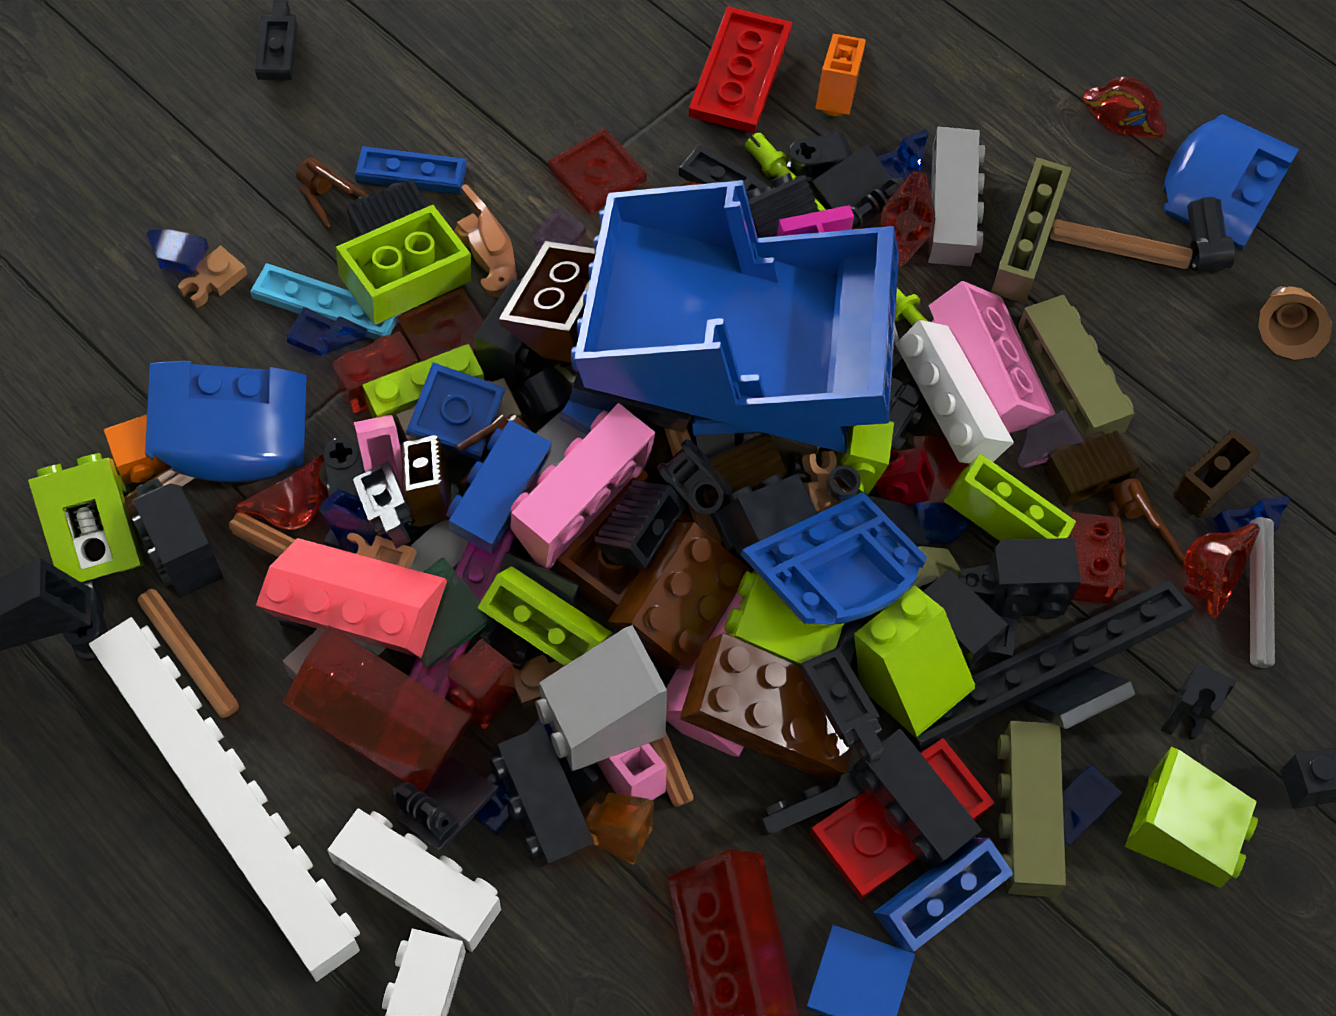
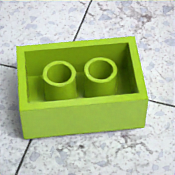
M430 205L336 246L338 275L374 325L471 282V253L434 205Z

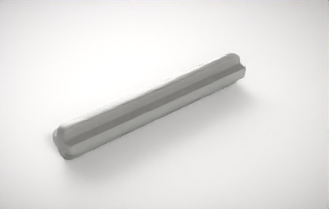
M1258 517L1250 522V533L1253 529L1256 531L1254 538L1250 540V663L1254 667L1268 668L1275 664L1274 522L1268 518Z

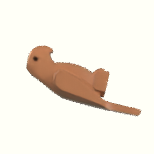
M465 184L461 187L462 194L479 217L473 213L458 221L455 234L465 247H470L475 261L489 274L486 279L483 278L480 281L484 292L493 297H501L512 279L518 282L511 239L483 201Z

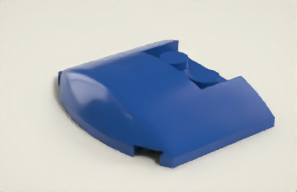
M1224 114L1217 116L1193 131L1175 153L1168 168L1163 192L1166 191L1169 202L1165 203L1164 212L1190 225L1187 205L1191 201L1204 197L1221 199L1226 236L1232 238L1236 248L1243 250L1299 149Z
M191 361L150 363L145 455L153 460L155 455L161 461L173 467L172 471L182 475L224 483L265 480L276 477L277 473L295 465L296 469L304 464L306 375L270 367L269 370L197 365L191 364Z
M864 492L746 547L741 552V556L804 624L820 625L852 622L876 613L892 604L911 588L917 578L919 567L923 568L927 558Z

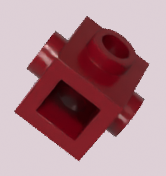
M919 447L902 451L891 450L889 465L874 485V492L876 494L879 493L882 499L907 505L929 501L935 475L924 448Z

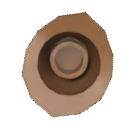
M1279 286L1272 291L1269 300L1260 310L1258 328L1263 342L1276 355L1297 360L1316 357L1330 340L1332 321L1325 307L1310 293L1302 288Z

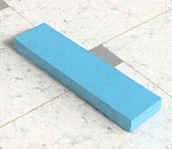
M268 263L265 264L250 291L254 299L384 343L387 342L401 315L399 314L374 325L349 290Z

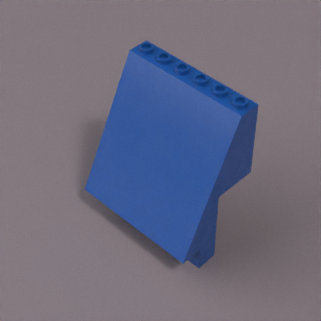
M743 180L608 193L605 209L600 211V235L595 236L594 239L595 260L589 264V289L583 292L584 314L583 318H579L577 321L578 343L577 347H573L571 350L572 367L574 371H579L585 388L846 453L848 426L889 423L899 260L894 226L758 238Z

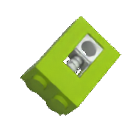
M101 453L91 454L78 458V466L62 470L61 464L44 467L37 470L38 477L28 480L53 565L78 581L84 582L144 565L123 492L126 491L122 477L117 475L113 459L109 457L102 459ZM92 502H96L104 528L102 531L97 529L99 527L95 522L97 518L93 516L95 510L88 508L92 505ZM91 503L73 512L77 513L75 521H78L79 527L77 528H80L82 533L77 538L68 509ZM94 538L100 539L106 549L104 556L98 561L90 560L85 554L86 544Z

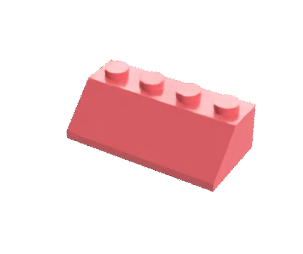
M297 538L269 566L256 606L275 617L422 658L447 580L442 577Z

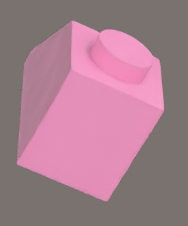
M392 414L354 422L365 472L388 461L395 472L403 492L401 448Z

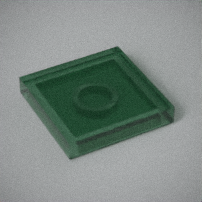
M444 557L423 571V573L447 580L422 658H419L428 671L494 621L492 617L477 608L480 601Z

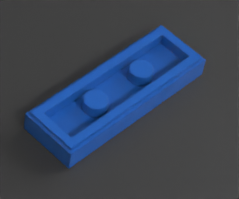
M362 146L355 178L356 182L386 186L395 183H407L410 179L414 181L419 190L461 195L467 163L464 158Z

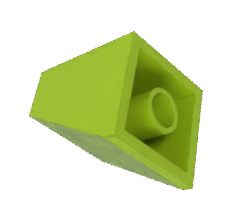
M755 570L752 573L747 571L744 574L737 594L742 596L738 609L733 608L724 626V631L729 632V636L797 666L836 648L844 623L835 625L804 624Z
M915 585L854 633L860 684L870 698L916 738L975 689V683L945 610Z
M1171 747L1149 777L1125 847L1221 888L1231 877L1237 878L1243 868L1246 855L1240 853L1244 840L1249 841L1256 829L1258 818L1252 815L1257 801L1182 751Z

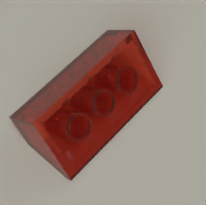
M329 625L305 658L283 701L285 706L402 781L413 784L419 792L426 790L467 728L470 720L469 714Z
M728 849L668 877L695 1016H799L763 854Z

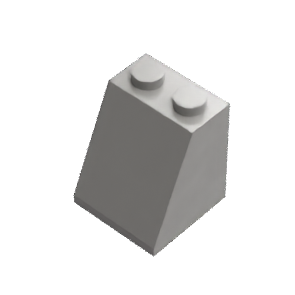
M633 625L622 629L539 682L540 700L535 701L537 713L543 725L550 724L554 732L551 734V739L555 752L559 758L566 757L572 771L666 737L667 689Z

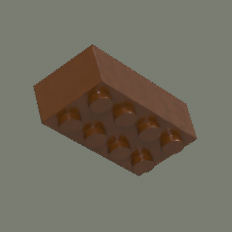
M725 633L702 643L679 718L680 720L822 780L846 774L854 746L852 745L847 748L843 740L839 739L801 674L800 666Z

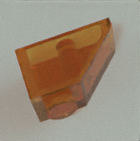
M608 793L602 805L597 802L594 804L586 819V824L594 840L593 844L634 864L653 829L654 802L642 797Z

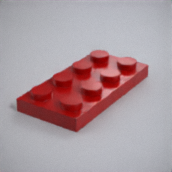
M727 6L689 106L688 117L755 134L791 34L792 22Z
M944 738L920 753L974 821L993 808L995 802ZM863 792V794H860L813 826L810 834L860 900L919 860L910 848V840L900 828H894L887 821L882 811L883 806L873 794L869 795L866 792Z

